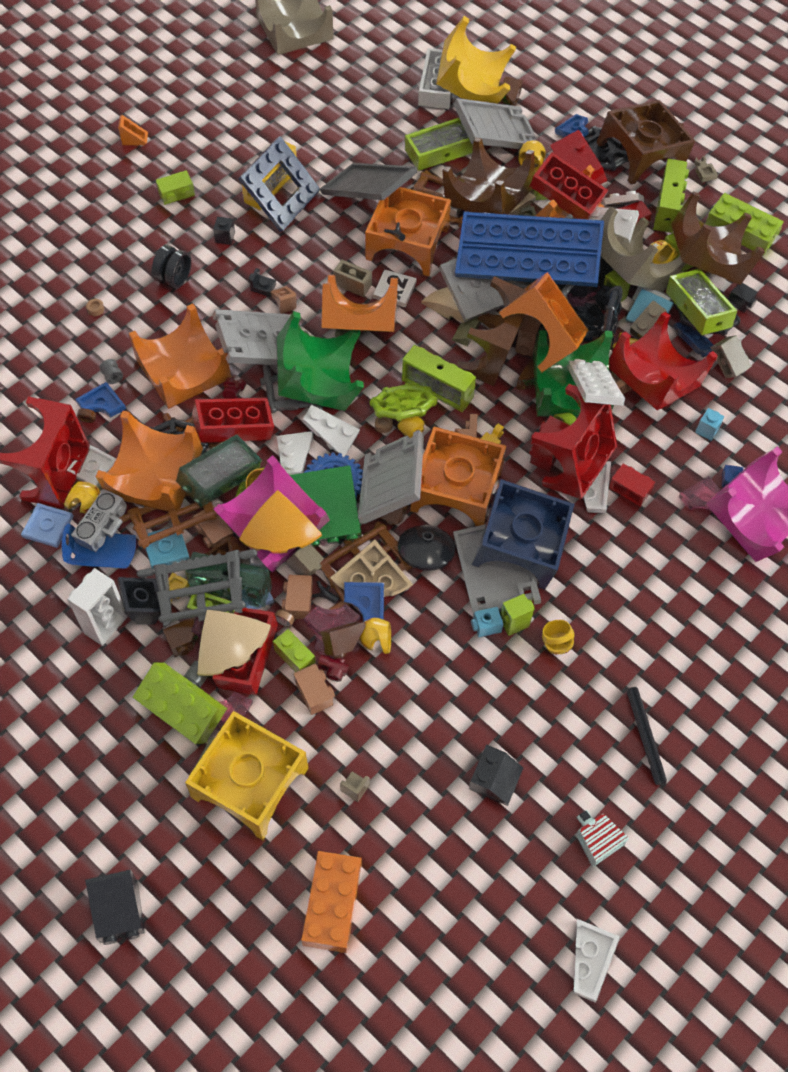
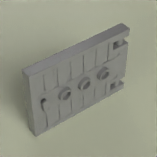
M456 98L453 104L472 144L473 140L478 137L482 138L483 145L521 149L525 142L534 140L536 137L526 116L521 114L523 111L521 107Z
M457 259L440 265L441 274L464 322L504 307L500 294L490 286L492 279L455 277ZM504 280L513 285L515 283V281Z
M214 309L212 317L213 320H217L215 327L223 351L228 353L226 357L227 363L277 365V336L292 314Z
M420 430L413 432L412 438L405 436L377 449L375 455L371 453L365 455L358 519L363 524L420 500L424 435Z
M486 524L453 532L473 616L475 611L498 607L499 612H501L503 602L522 595L527 590H531V593L525 594L527 599L534 601V605L541 603L535 575L529 570L503 561H490L483 563L479 567L472 565ZM485 600L484 604L478 605L477 602Z

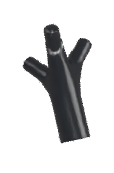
M397 222L395 230H384V232L394 235L400 241L405 240V235L400 231L399 222Z
M317 581L320 592L312 594V598L322 597L337 604L340 598L328 591L320 581Z

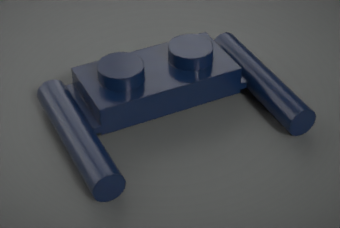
M680 322L674 323L673 327L675 330H678V335L698 355L706 357L712 352L710 347L713 344L704 335H699V332L686 325H682Z

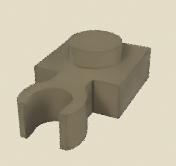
M702 156L701 161L698 158L695 159L696 173L701 182L717 179L718 173L712 163L707 164L704 156Z

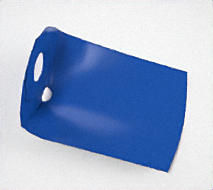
M68 523L64 526L62 535V557L64 562L71 565L126 569L130 565L135 554L136 535L115 533L112 538L105 535L104 544L96 552H93L76 543L71 536L76 529L73 525ZM66 534L69 536L68 546L66 544ZM72 552L76 555L74 558H71Z

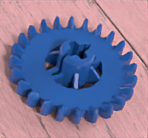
M332 452L331 456L325 453L324 457L317 456V460H311V464L307 465V470L304 471L306 473L350 465L356 499V493L361 494L363 470L360 469V464H355V459L349 460L348 455L342 457V453H339L336 456Z

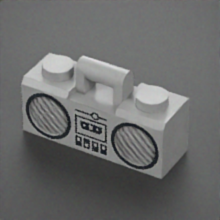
M103 489L71 534L76 543L96 552L104 544L105 535L112 538L123 521L119 518L124 515L127 508L123 498Z

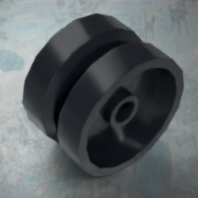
M163 245L153 259L152 278L157 282L166 283L175 289L180 288L189 276L192 263L191 255L183 250H177L170 245Z

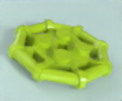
M405 383V385L383 388L381 393L371 398L370 406L373 407L375 416L378 418L386 417L396 419L399 422L406 418L425 416L426 412L437 404L438 399L433 395L432 389L429 386L422 387Z

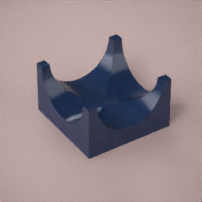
M501 479L492 495L488 520L472 565L479 567L483 563L490 561H503L519 565L533 573L538 579V588L545 590L558 571L574 504Z

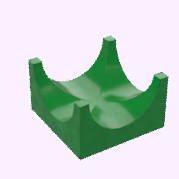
M294 311L277 336L278 396L345 411L364 388L363 381L356 380L354 383H351L349 375L351 355L355 343L360 336V330H350L346 334L334 338L314 337L300 328L301 313Z
M539 330L533 350L537 416H554L561 413H571L575 417L579 416L581 409L578 403L571 396L567 395L565 391L568 384L576 386L568 370V363L575 359L584 360L585 363L600 361L605 364L609 371V352L613 338L612 331H605L597 340L580 345L578 349L541 372L537 366L546 358L550 340L547 337V330Z

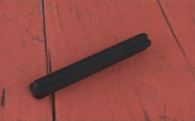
M630 687L627 690L628 698L655 784L663 785L667 782V778L639 689L637 687Z

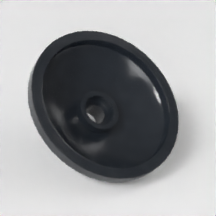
M417 525L401 534L398 540V553L402 560L411 567L426 571L437 570L445 567L452 561L455 554V543L452 537L441 528L432 525Z

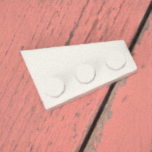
M598 207L589 220H600L609 208ZM616 209L618 211L614 220L616 237L623 238L624 241L630 243L639 213L637 210Z
M313 405L310 406L302 421L316 436L321 437L330 449H333L338 454L342 453V457L347 455L360 429Z
M312 431L277 436L280 463L289 475L303 473L307 453L310 450V443L313 440Z
M610 461L606 462L583 497L587 512L606 513L611 471Z
M577 919L574 994L596 1003L617 947L619 936Z

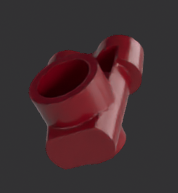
M232 377L226 378L223 384L225 387L223 391L224 399L239 398V392L245 389L246 381L243 379L234 380Z
M323 654L320 655L316 664L319 670L327 671L326 677L336 682L342 681L349 665L345 664L346 661L344 659H332Z

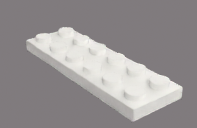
M581 359L569 361L568 370L585 402L624 406L625 398L605 364L600 361L585 363Z

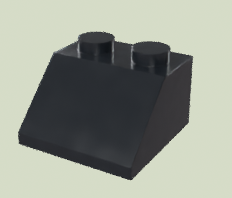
M118 577L124 613L135 624L155 625L159 620V616H161L159 600L156 594L158 592L156 579Z
M486 744L470 781L469 790L508 806L523 767L506 752Z

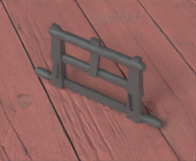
M262 365L264 378H260L261 385H266L271 413L284 410H298V408H310L311 405L323 410L321 405L291 398L275 401L272 383L278 382V375L271 376L270 365Z
M255 549L241 551V553L239 550L227 552L226 555L218 553L215 557L211 554L208 558L205 556L201 559L196 557L194 560L189 558L186 562L184 560H181L179 563L175 561L171 565L157 564L153 566V569L138 570L137 576L142 578L155 574L158 587L156 594L161 611L159 621L163 623V627L168 626L171 621L198 617L199 622L205 620L207 610L221 612L234 610L237 613H243L242 609L245 608L246 604L242 601L243 577H240V559L253 558L258 553ZM227 563L229 580L171 591L169 589L168 573ZM230 588L232 603L206 607V592ZM197 594L198 609L176 613L171 612L170 599Z

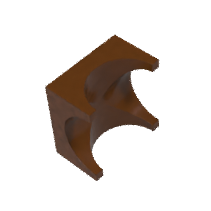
M661 100L608 111L596 142L600 147L605 146L607 141L614 137L622 143L629 160V176L627 181L630 185L636 184L641 174L649 166L661 159L672 157L674 160L687 162L695 144L692 136Z
M476 137L473 140V152L468 168L459 179L454 176L452 168L445 167L442 170L444 198L451 200V207L474 213L485 212L508 215L532 190L529 185L535 174L534 151L528 150L525 153L521 166L506 168L490 158L484 148L482 138Z
M693 191L671 223L682 262L741 285L765 253L763 248L757 246L753 251L741 254L742 238L747 225L752 219L751 215L744 213L738 220L725 226L714 227L706 225L697 217L696 207L700 195Z
M493 277L490 284L500 294L504 308L527 291L497 277ZM488 313L479 316L478 320L486 325L489 330H478L470 327L467 337L478 343L487 354L473 362L458 361L456 366L476 376V379L494 386L525 314L517 313L502 318L501 315Z

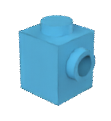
M708 408L701 418L695 433L712 441L720 429L725 416Z
M498 607L475 611L474 619L471 620L473 631H477L478 637L502 632L503 622Z

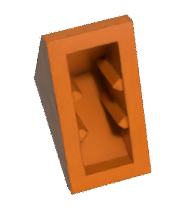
M121 115L118 129L122 145H146L148 132Z

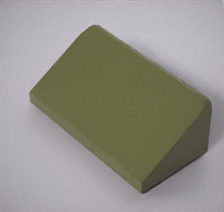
M478 317L465 323L461 322L452 341L469 346L472 339L468 338L467 334L470 327L474 329L479 328L481 322L478 320Z

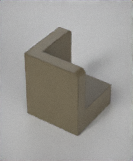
M351 772L346 781H341L340 791L359 802L370 786V778L365 776L363 779L356 773Z

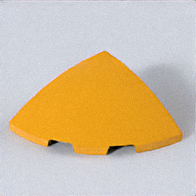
M277 490L253 516L239 540L257 551L263 549L270 550L272 553H287L288 549L295 547L304 548L320 538L322 534L288 498Z

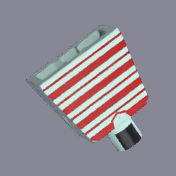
M585 810L577 816V819L583 826L578 831L577 838L593 867L623 847L629 840L627 835L604 814L593 819L589 812Z

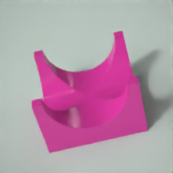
M778 446L755 459L706 503L755 562L780 552L784 548L781 542L788 536V485L784 482L778 471L777 459L782 453Z
M273 455L267 460L266 467L246 490L225 504H218L214 508L216 513L239 537L257 511L277 490L288 498L318 530L330 521L322 507H319L299 487ZM300 547L288 549L287 553H272L270 550L260 549V551H257V557L273 573Z

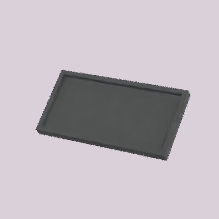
M352 163L321 187L320 191L322 195L384 200L418 172L414 166Z

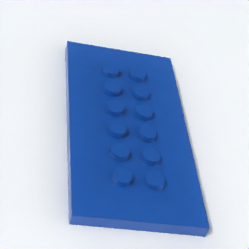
M464 212L455 277L481 279L497 277L501 280L534 282L548 272L556 284L597 287L604 221Z

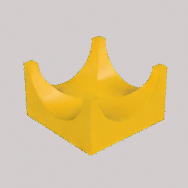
M463 16L444 41L436 84L462 99L498 104L510 90V85L504 83L502 86H499V82L509 59L516 51V46L510 44L507 48L497 52H486L476 48L466 36L465 29L469 23V18Z
M233 711L185 781V784L192 799L197 802L205 800L221 807L247 825L256 837L264 840L268 833L269 822L281 797L298 775H305L307 772L306 752Z

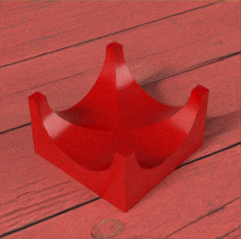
M666 311L661 313L656 323L641 339L631 345V335L626 331L621 333L609 357V369L657 411L699 388L718 357L714 351L699 361L689 360L680 355L673 347L668 335L670 315Z
M568 384L565 389L566 394L575 399L581 409L578 418L569 427L558 432H534L531 439L533 443L551 452L560 462L564 472L555 477L545 476L541 481L542 486L582 499L616 449L617 441L611 405L585 402L577 386Z
M28 396L25 402L27 406L36 410L44 418L42 434L34 444L22 451L0 453V464L23 472L37 484L38 487L32 490H22L19 496L21 500L63 509L65 500L76 482L77 473H80L90 451V445L70 404ZM74 460H76L77 462L74 464L71 470L75 471V474L67 471V469L74 462Z

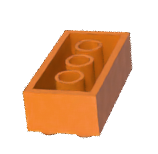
M318 851L301 940L303 946L347 953L362 858Z

